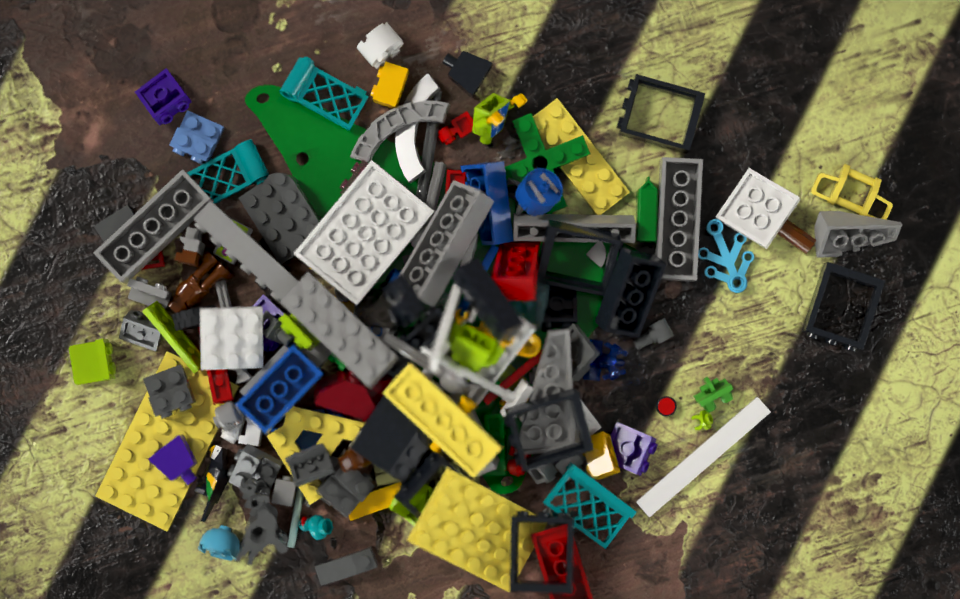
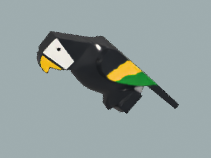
M213 445L208 450L211 452L210 463L204 472L203 482L198 484L195 492L208 497V502L201 518L202 522L207 520L230 479V476L227 475V449L218 445Z

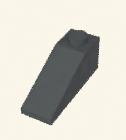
M370 546L317 565L315 570L322 586L377 568L378 562L373 548Z

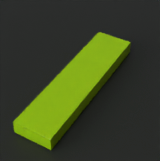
M155 301L145 308L142 312L192 372L196 373L200 370L201 352L182 330L175 331L173 319L161 304Z

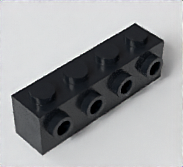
M476 258L458 266L452 276L454 283L460 288L467 302L472 305L478 317L487 326L490 334L494 336L498 343L516 335L524 322L479 259Z
M442 305L438 308L432 307L425 313L427 318L423 322L418 320L411 327L413 331L408 336L404 333L399 339L421 352L422 347H427L437 337L446 309ZM390 347L389 349L400 358L388 371L394 378L412 360Z

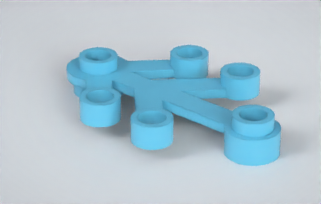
M712 219L707 223L706 230L710 235H713L721 256L709 252L707 248L703 247L698 250V258L701 260L707 259L726 267L729 275L717 271L714 266H709L704 271L707 278L714 277L726 282L729 290L734 293L743 292L747 287L745 274L750 262L754 260V254L751 251H746L742 254V263L738 272L734 264L747 237L737 233L734 236V244L729 253L721 234L723 224L718 219ZM712 224L717 225V231L711 230ZM738 235L743 236V242L737 241ZM701 250L706 251V257L700 256ZM745 254L751 255L750 261L745 260ZM709 268L714 270L713 276L708 275L707 271ZM735 279L740 281L739 287L734 285Z

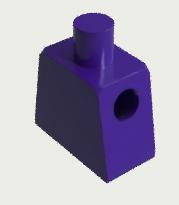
M183 434L175 437L148 458L171 481L181 477L188 486L197 479L191 468L198 462Z

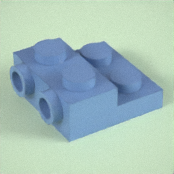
M187 110L169 146L174 148L172 152L184 156V154L192 156L191 160L202 164L204 161L207 163L210 161L225 127Z

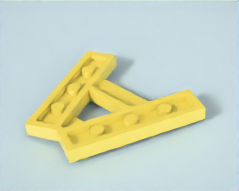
M294 406L286 414L284 425L267 435L291 474L290 467L285 458L296 452H301L296 440L303 430L323 434L316 445L324 443L331 456L342 439L353 441L365 422ZM320 479L299 486L309 504L321 498L316 492L317 488L321 485Z

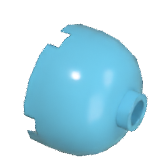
M220 525L219 528H212L203 534L198 550L203 553L208 550L213 557L232 561V559L236 560L240 550V543L238 537L231 532L232 529L230 527Z

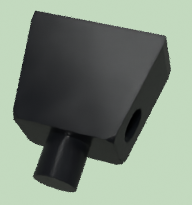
M462 51L458 58L448 53L442 62L451 68L448 78L472 99L493 67L492 62Z

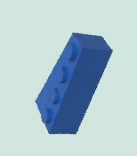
M504 161L460 166L462 173L465 172L467 177L465 185L480 190L494 201L478 229L482 245H497L514 241Z

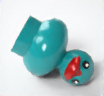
M314 515L310 519L304 516L299 521V528L305 532L309 531L314 539L322 540L332 533L333 523L329 518L321 515Z

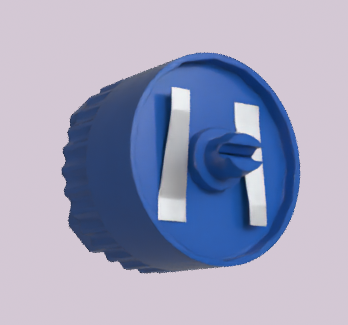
M537 168L530 171L518 185L515 198L519 202L518 204L521 205V208L527 211L528 215H544L561 199L563 193L562 183L550 170Z

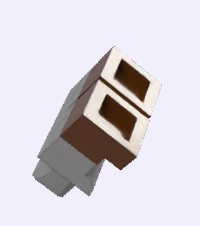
M187 227L185 237L180 236L181 242L184 243L183 252H176L174 260L182 265L198 268L202 263L206 246L202 243L204 233L200 232L199 229Z

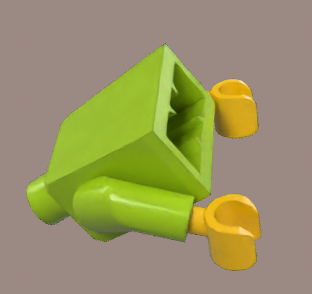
M492 93L474 108L473 133L480 136L481 143L491 144L492 138L502 131L508 110L514 108L515 104L520 108L528 100L521 93L512 99Z
M462 308L458 309L454 314L456 323L453 322L448 337L450 348L453 351L452 358L461 363L460 366L474 371H479L481 367L487 368L495 365L506 351L504 348L512 344L514 336L510 341L503 340L498 345V342L488 335L465 323L461 325L469 317L470 313L466 311L464 317L460 315Z

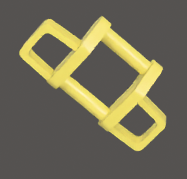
M847 164L843 165L839 177L819 173L811 188L812 194L827 200L828 203L832 205L837 204L863 216L874 217L868 214L875 198L887 204L885 213L880 219L887 220L893 207L891 202L877 195L882 179L877 177L874 179L851 169ZM847 176L871 186L863 206L839 197ZM821 178L837 181L830 197L816 191Z

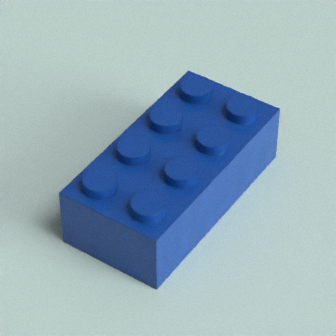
M292 345L243 396L236 406L265 434L269 433L325 373L296 345Z

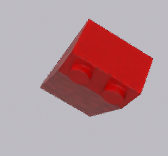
M512 241L499 244L492 279L508 301L520 300L528 302L535 300L540 241Z
M567 524L530 534L544 581L566 582ZM575 539L572 594L548 593L550 599H593Z

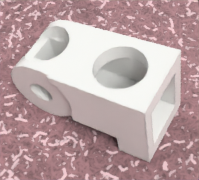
M245 415L247 421L245 435H239L238 443L261 446L263 431Z

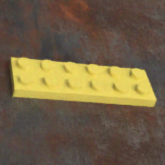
M558 98L533 116L546 150L582 135L584 136L591 155L561 166L560 169L596 215H602L630 193Z
M412 362L383 392L387 398L473 478L502 449L500 444Z

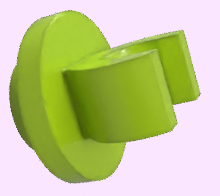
M701 410L700 414L691 417L692 420H700V425L694 427L695 430L702 428L706 430L711 429L713 424L711 413Z

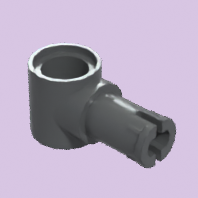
M663 318L650 325L649 329H647L648 332L640 335L639 338H635L633 342L636 348L640 350L653 342H658L659 344L674 336V333L666 319Z

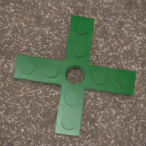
M532 113L513 120L527 158L505 167L506 180L510 177L521 182L530 171L535 169L534 162L538 157H545L548 162L546 169L555 174L554 170L556 168L591 155L584 136L582 135L546 150ZM563 193L561 199L548 211V214L568 207Z

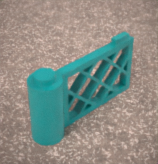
M309 57L298 58L279 91L286 99L300 103L350 131L369 97L366 95L367 91L356 86L354 89L320 70ZM319 75L325 78L327 85L316 87L315 77ZM331 87H341L344 95L334 97ZM328 88L331 98L320 100L318 91ZM315 92L317 101L310 103L303 98L306 93ZM357 96L362 101L360 105L351 107L348 97ZM345 98L348 108L338 110L335 100ZM332 101L335 111L327 113L323 110L322 104ZM350 112L352 119L349 124L340 119L339 113Z
M252 139L238 144L230 151L187 172L190 176L195 174L202 176L199 183L201 188L205 177L215 180L211 192L204 190L210 194V198L214 201L213 204L256 183L258 185L264 182L269 175ZM233 155L236 161L233 169L224 166L226 158ZM212 165L219 167L216 178L206 175L208 168ZM223 168L232 171L229 183L219 180ZM236 173L242 174L246 181L240 186L232 184ZM218 182L228 185L226 193L222 195L215 193Z

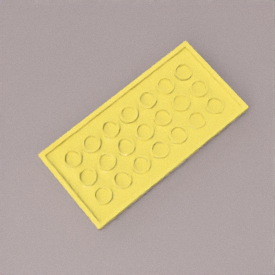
M169 351L166 352L156 374L182 364L196 402L191 404L192 408L180 412V409L172 411V416L161 419V416L155 417L147 391L95 495L165 531H169L192 483L187 486L181 477L171 481L148 458L175 437L183 434L198 462L191 468L192 472L196 475L219 430L213 421L215 409L223 405L213 404L207 370L200 369L193 373L181 357ZM230 381L234 399L240 386Z

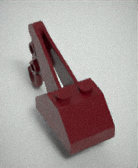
M350 369L344 372L340 370L318 381L314 391L315 404L367 421L384 395L383 392L399 375H396L394 378L391 375L383 376L371 389Z

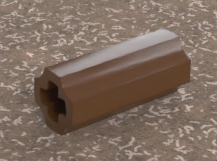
M788 219L777 233V235L804 254H807L816 242V239Z

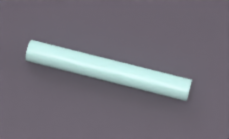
M297 487L287 543L290 548H295L304 497L299 487Z

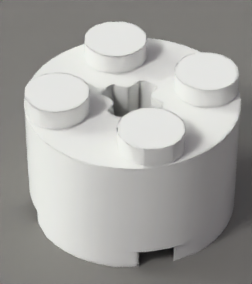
M386 22L385 25L382 23L366 35V42L363 43L361 40L357 49L372 67L379 69L380 66L385 64V60L389 56L393 58L401 51L399 48L404 43Z

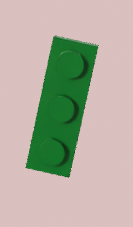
M484 414L485 431L502 446V449L497 453L500 460L496 469L487 472L486 475H507V436L503 415Z

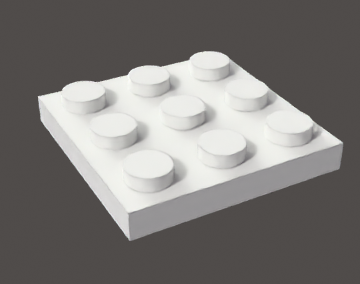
M748 168L716 215V219L767 249L799 203L800 197Z
M262 306L200 308L201 370L263 368Z

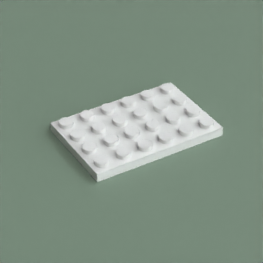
M371 160L293 254L357 306L429 220L434 211Z

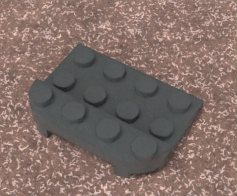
M273 173L268 175L264 182L240 196L239 200L279 264L283 265L295 257L293 253L319 224L322 218L317 215L298 185L299 181L294 176L286 173Z

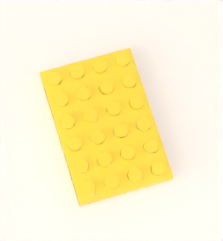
M447 467L407 540L510 592L511 516L516 514V511H528L529 515L537 514ZM519 522L518 576L534 549L530 534L543 531L547 523Z

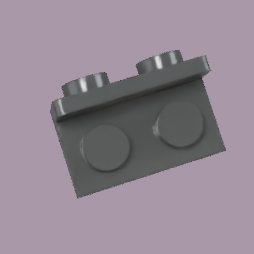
M130 310L123 318L119 339L155 352L159 349L162 338L161 333L142 312Z

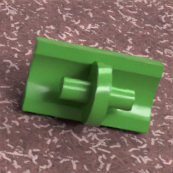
M708 377L703 378L705 385L699 387L701 392L694 395L696 402L710 413L716 409L715 399L720 397L723 403L733 400L731 392L733 387L725 378L721 381L717 378L710 381Z

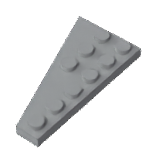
M569 329L547 331L532 386L534 390L530 394L529 401L572 389ZM569 400L525 413L519 434L524 455L545 453L575 443L574 416Z

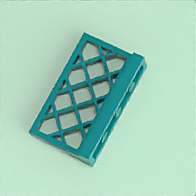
M570 462L566 467L567 471L543 503L556 513L562 512L559 509H564V512L568 513L567 508L577 506L578 516L575 517L574 526L606 549L629 517L633 518L637 512ZM571 477L575 480V489L565 490V482ZM588 490L591 500L580 502V492ZM576 493L577 502L567 504L566 494ZM562 495L563 505L554 506L550 503L555 496ZM604 502L606 511L596 513L595 503ZM591 504L592 514L582 515L581 506ZM619 513L622 518L618 523L611 524L610 514ZM606 515L607 525L597 527L596 517ZM593 518V528H583L582 519ZM608 529V536L602 542L598 539V531Z

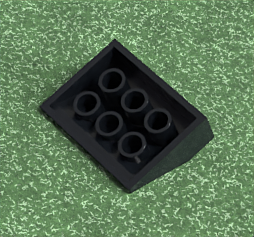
M383 395L349 448L396 480L405 484L433 440L389 398Z

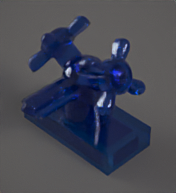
M589 339L600 354L589 365L591 369L583 376L584 380L600 381L601 369H608L609 374L602 376L604 380L608 378L614 380L626 373L625 369L619 371L615 367H622L624 365V360L616 357L620 354L627 356L626 351L622 350L616 343L612 345L607 342L605 346L610 348L611 351L609 354L602 353L603 341Z

